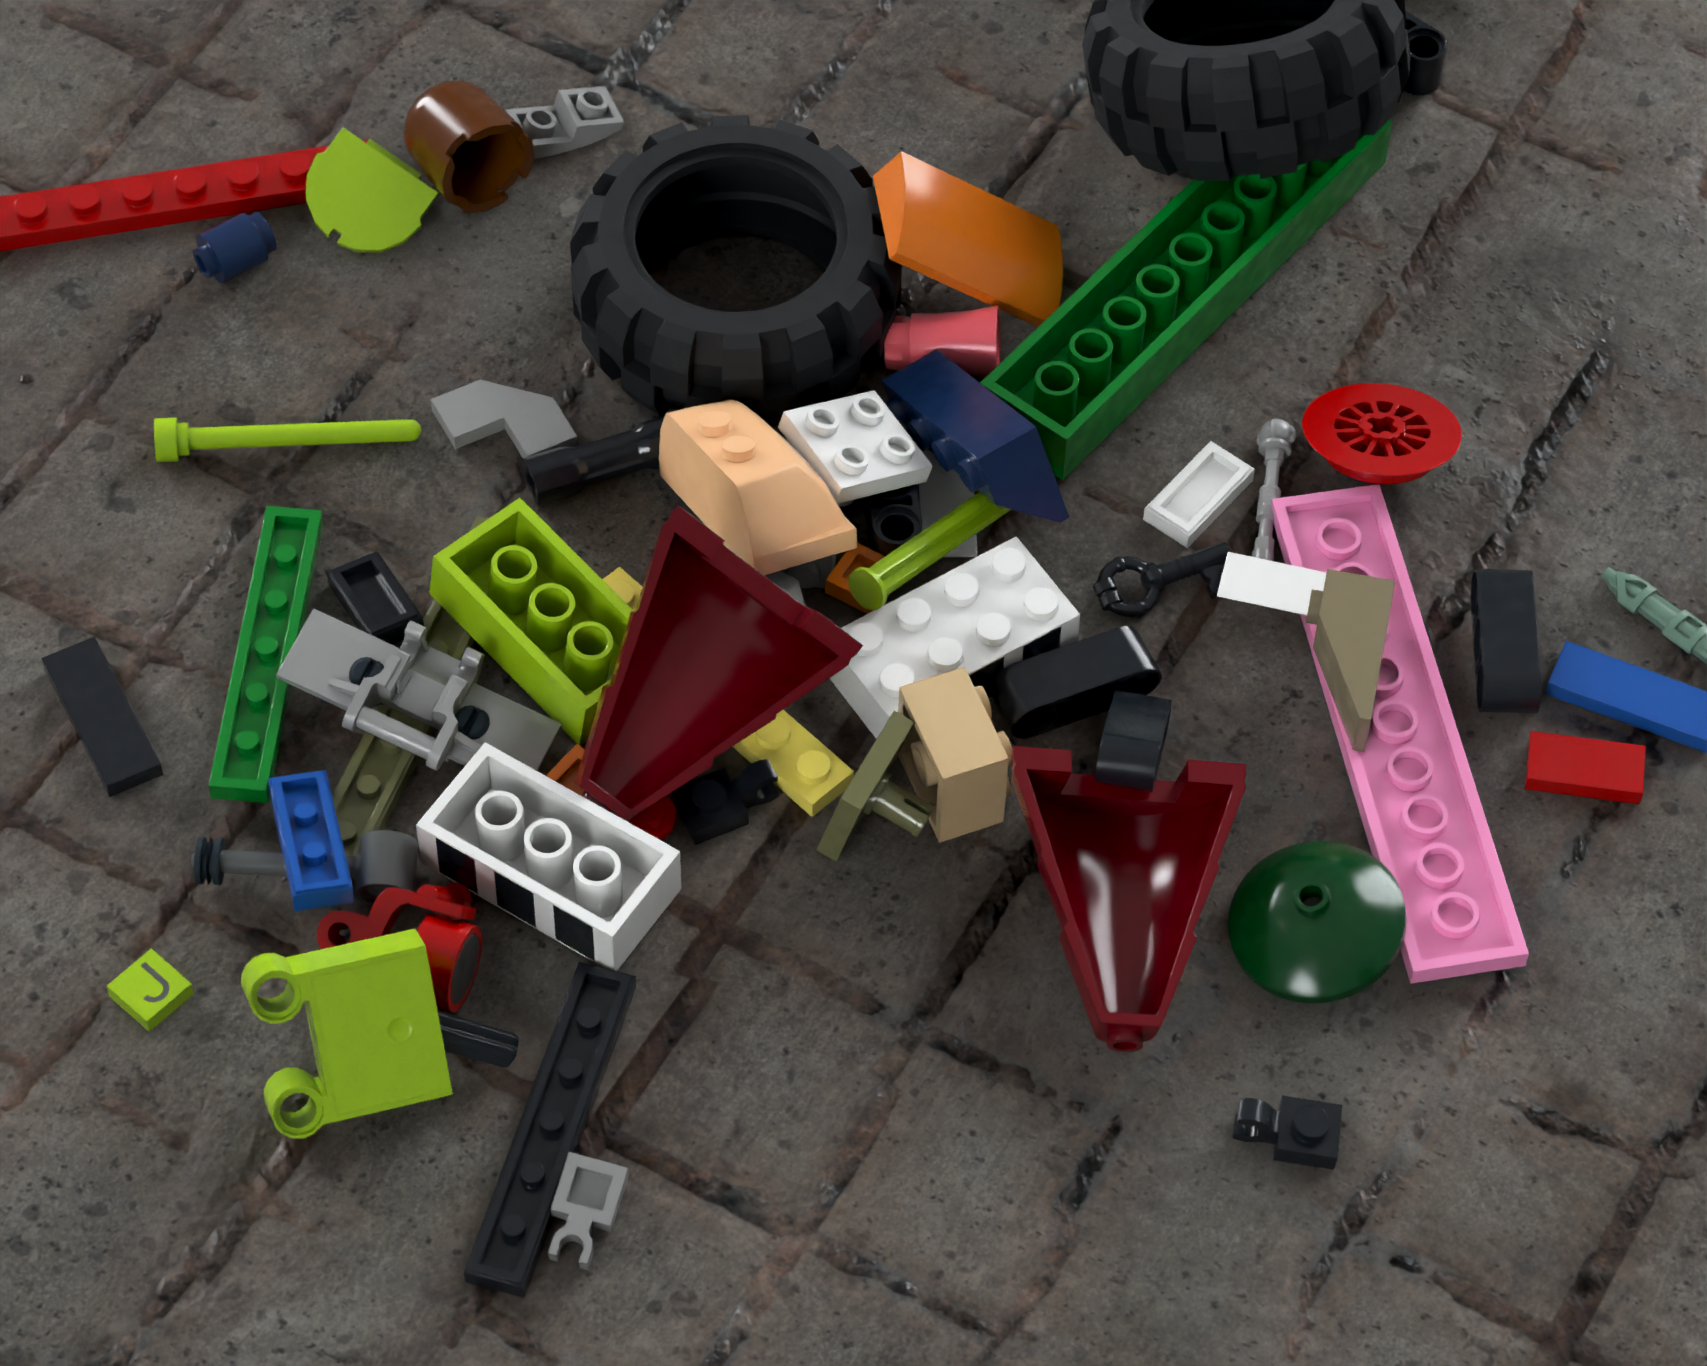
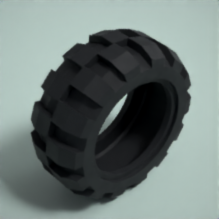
M1094 0L1084 28L1085 36L1082 42L1090 101L1094 107L1095 119L1124 156L1134 155L1144 168L1168 176L1178 171L1192 173L1195 180L1231 181L1233 176L1260 174V178L1263 179L1297 172V166L1317 159L1326 163L1355 149L1359 136L1375 135L1392 117L1396 104L1400 101L1410 71V50L1404 0Z
M749 115L712 116L710 127L687 131L683 122L649 135L642 147L643 153L639 156L625 150L593 186V195L587 198L578 211L570 240L573 314L581 323L583 343L604 373L612 381L621 378L622 389L633 400L660 416H663L670 407L680 410L692 406L735 400L747 406L771 427L779 426L784 411L801 408L810 403L818 404L839 399L849 393L860 381V371L868 372L880 359L884 352V342L892 323L895 322V311L901 304L902 265L889 259L875 186L873 187V179L863 165L838 144L828 151L819 147V140L813 130L780 119L774 129L750 125ZM726 234L756 235L785 243L806 255L823 272L822 276L810 288L793 299L766 309L745 312L717 311L687 303L664 290L649 275L665 257L675 250L700 239Z

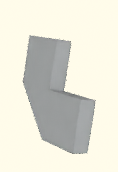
M480 379L431 399L432 412L455 449L502 430H506L522 458L561 446H578L577 434L553 397Z

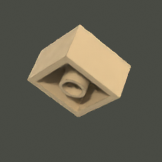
M965 667L899 687L898 713L914 721V724L898 756L916 795L926 802L936 805L928 820L939 843L1004 822L1006 798L1011 796L1008 766L1012 765V746L1004 731L996 732L990 720L992 718V710L984 688L982 686L974 687Z

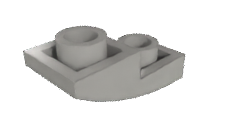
M605 86L558 90L554 105L506 109V112L532 139L534 159L553 156L590 145L622 130L624 124Z

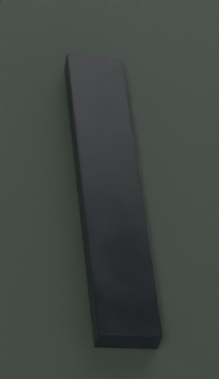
M578 962L465 1267V1282L525 1297L553 1220L551 1207L568 1153H577L636 989V976Z

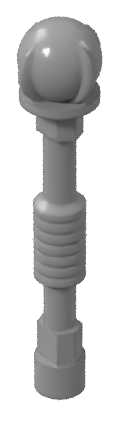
M1282 419L1267 421L1257 435L1258 451L1264 457L1266 472L1264 485L1259 489L1256 514L1259 533L1255 539L1252 557L1274 561L1273 550L1275 541L1272 538L1274 515L1271 501L1272 499L1281 498V489L1278 487L1280 466L1283 465V460L1291 455V444L1296 439L1295 428Z

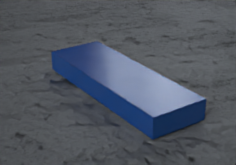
M1565 642L1545 691L1546 695L1707 753V691L1575 643Z
M321 770L268 778L269 795L294 912L354 903L353 885L327 771Z

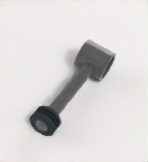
M376 830L365 833L360 838V846L356 856H346L351 880H355V898L366 905L372 906L379 894L386 888L397 887L414 892L419 852L418 841L408 834L392 830ZM198 837L195 852L191 857V866L194 868L196 884H204L206 879L209 885L212 879L214 885H221L224 874L287 877L282 853L226 850L224 838H216L214 843L213 839L210 838L207 843L206 837Z

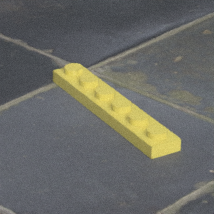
M618 567L602 580L634 611L642 586L621 567ZM785 710L777 713L775 720L732 746L751 764L769 759L778 777V781L774 782V784L811 817L841 795L854 777V771Z

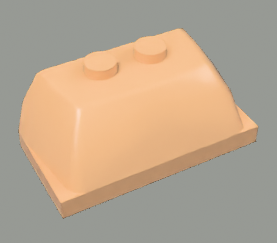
M726 400L692 406L665 414L660 428V476L709 529L725 540L723 545L763 575L771 574L857 548V528L844 516L825 482L795 447L747 406L735 400Z

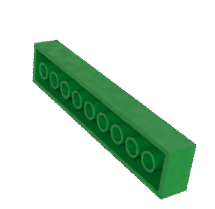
M1389 119L1375 135L1359 136L1355 149L1326 163L1317 159L1297 166V172L1263 179L1260 178V174L1233 176L1231 181H1201L1193 179L980 382L1036 426L1055 476L1064 480L1385 164L1393 121Z

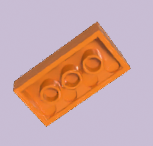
M902 151L873 175L890 260L991 306L999 305L1000 310L1037 327L1060 307L1063 282V254L1058 225Z

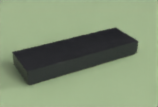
M95 637L42 658L44 670L109 797L163 775L161 763Z

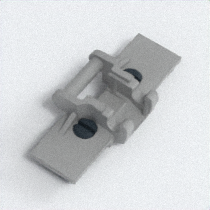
M313 609L276 674L277 679L346 710L342 721L343 728L352 732L359 728L426 759V766L435 771L439 770L443 762H448L449 759L465 766L485 742L532 769L539 771L562 727V723L476 684L481 674L484 654L467 647L460 661L438 651L427 644V628L412 620L407 624L404 641L401 647L398 648L321 611ZM383 703L413 719H417L440 730L437 738H434L373 708Z

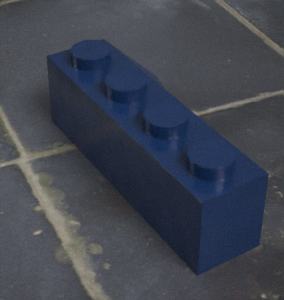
M937 349L881 380L889 400L885 402L886 406L897 419L906 425L909 434L922 452L926 450L931 451L945 471L954 470L959 474L969 491L975 492L978 490L997 506L1059 523L1069 518L1036 426Z

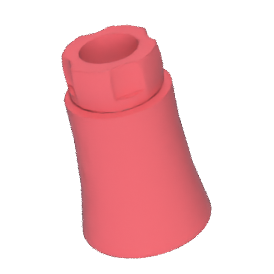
M1000 306L943 313H912L911 318L895 316V322L892 323L884 342L886 369L901 370L937 349L970 376L985 378L1001 363Z

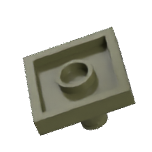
M895 710L893 711L840 798L816 849L818 852L837 861L864 815H870L872 811L912 833V836L918 837L936 805L926 802L890 781L892 776L890 771L911 731L914 721Z

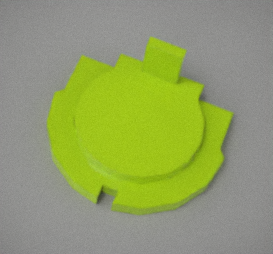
M344 127L325 152L316 154L307 173L306 202L315 225L328 239L334 231L340 234L341 237L337 241V245L354 252L381 253L406 243L422 228L421 219L437 199L439 193L420 180L422 177L421 173L373 140L369 139L366 143Z

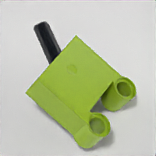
M415 928L289 957L276 953H263L252 958L245 965L241 974V986L253 1013L262 1021L270 1024L284 1023L299 1013L303 1003H305L319 1077L313 1078L307 1071L297 1067L284 1068L275 1072L268 1079L264 1087V1102L275 1128L284 1136L293 1139L311 1136L325 1124L453 1095L445 1051L503 1068L509 1067L517 1055L519 1037L515 1033L437 1011L426 945ZM271 978L287 980V986L279 996L274 998L258 996L259 988L265 981ZM295 1093L309 1095L307 1104L301 1110L296 1112L280 1110L283 1101L288 1096Z

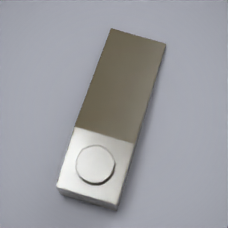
M1327 569L1323 591L1314 589L1311 591L1306 623L1317 625L1313 649L1352 749L1365 752L1395 581Z

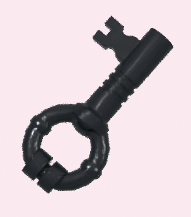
M1222 542L1187 554L1186 556H1181L1180 559L1176 558L1158 565L1153 562L1148 563L1138 557L1118 556L1101 569L1093 589L1104 611L1110 610L1120 616L1127 617L1145 615L1158 603L1164 586L1177 582L1179 579L1189 578L1192 575L1200 574L1209 583L1207 590L1211 599L1218 597L1217 592L1222 576V566L1225 565L1227 553L1231 552L1226 542ZM1126 569L1140 573L1141 583L1147 590L1146 596L1142 600L1134 601L1132 604L1123 602L1116 583L1112 578L1117 572L1121 573Z

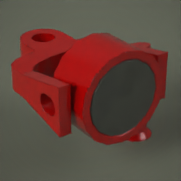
M450 883L445 887L425 884L417 892L397 887L386 888L373 903L369 916L349 911L328 913L321 919L317 927L316 936L319 947L325 949L388 935L399 914L410 905L449 916L448 918L434 913L429 914L421 922L417 932L426 945L437 1009L451 1013L458 1011L462 1007L473 987L480 963L483 941L481 929L477 925L461 921V919L474 920L477 909L471 907L472 897L470 891L460 883ZM349 927L351 935L346 943L345 936L340 935L339 932L347 930Z

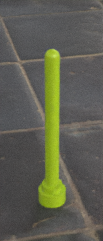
M177 417L154 418L156 462H178L179 456H190V450L415 441L421 435L420 424L412 419L189 428L188 422L178 423Z

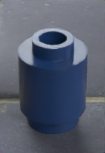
M254 212L249 216L241 213L197 235V248L193 250V257L199 270L206 278L213 276L219 283H224L267 261L268 254L277 249V244L269 224L260 213Z

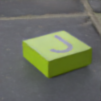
M152 948L107 985L109 997L149 1032L194 995L192 983Z

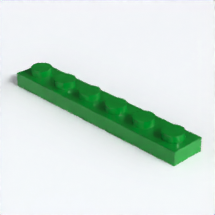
M266 506L208 785L212 799L269 803L268 778L274 777L292 685L277 679L276 674L304 626L324 525L322 510Z

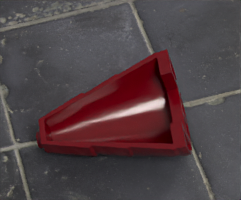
M676 505L670 513L668 521L661 526L636 609L630 612L611 682L602 688L575 784L584 790L581 794L582 797L611 813L614 812L625 821H628L712 767L713 758L775 720L777 713L847 667L851 658L863 646L819 611L802 605L723 545L725 541L723 538L679 505Z
M1013 746L1011 759L1012 783L1039 857L1037 863L1039 872L1062 928L1059 940L1094 1035L1097 1039L1107 1042V1048L1119 1052L1139 1050L1143 1047V1042L1151 1040L1160 1029L1197 940V936L1193 931L1219 871L1218 861L1246 790L1244 781L1246 777V764L1188 760L1176 782L1156 780L1153 792L1095 782V775L1072 774V750Z

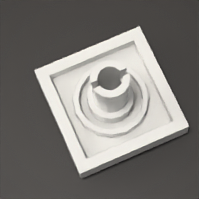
M875 390L784 411L778 426L788 442L796 448L825 482L840 507L852 504L855 499L927 482L933 467Z

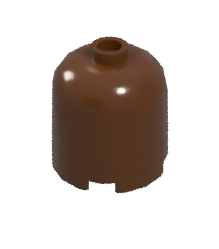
M464 80L441 82L428 88L421 94L407 112L403 135L408 153L447 202L459 206L463 212H485L504 203L508 199L505 191L514 184L518 176L520 175L523 179H526L529 175L534 159L532 139L494 99L477 85Z

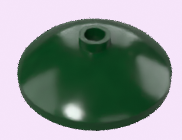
M1311 841L1294 844L1282 848L1261 860L1240 882L1232 898L1228 914V933L1231 946L1239 965L1247 976L1273 995L1303 1003H1324L1340 1000L1363 991L1383 976L1397 958L1404 942L1407 925L1406 908L1401 889L1387 867L1374 856L1357 847L1332 841ZM1312 897H1319L1322 899L1321 902L1315 906H1306L1303 904V902L1306 899Z

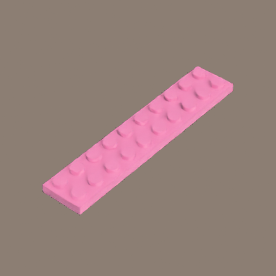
M1380 484L1272 499L1273 525L1285 564L1326 573L1327 569L1395 581L1365 752L1352 749L1313 649L1317 625L1306 623L1307 615L1300 614L1372 856L1378 859L1391 872L1403 895L1407 925L1401 954L1410 984L1526 966L1529 952Z

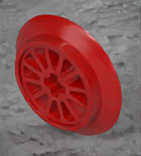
M1363 383L1333 389L1316 398L1307 407L1302 419V429L1306 440L1334 469L1350 478L1373 484H1400L1416 480L1450 460L1459 450L1462 442L1460 423L1445 405L1427 394L1398 385Z

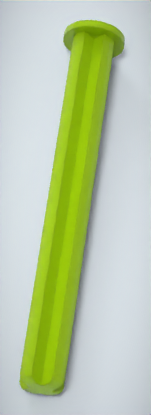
M977 493L871 567H859L852 571L848 579L852 596L865 609L871 611L878 610L886 603L887 595L1012 509L997 506L982 493Z

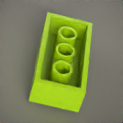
M518 498L433 556L429 594L553 720L562 723L561 728L578 745H582L588 740L602 688L611 682L630 612L633 610L521 498Z

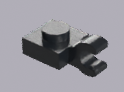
M764 759L746 767L734 780H731L724 767L688 781L672 792V798L695 845L748 825L747 808L766 804L779 797V792L774 782L778 781V777L769 759Z
M1282 1095L1277 1111L1262 1100L1240 1098L1239 1110L1234 1120L1233 1138L1243 1142L1275 1144V1161L1334 1170L1338 1159L1343 1105Z

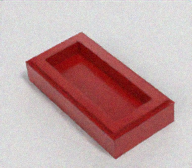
M1530 731L1527 745L1524 789L1640 804L1644 789L1646 746Z

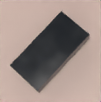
M378 551L326 572L329 587L359 630L389 644H394L404 640L405 629L410 620L424 626L422 615Z

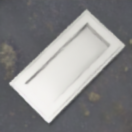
M1210 441L1144 508L1143 520L1188 548L1253 481L1255 469Z

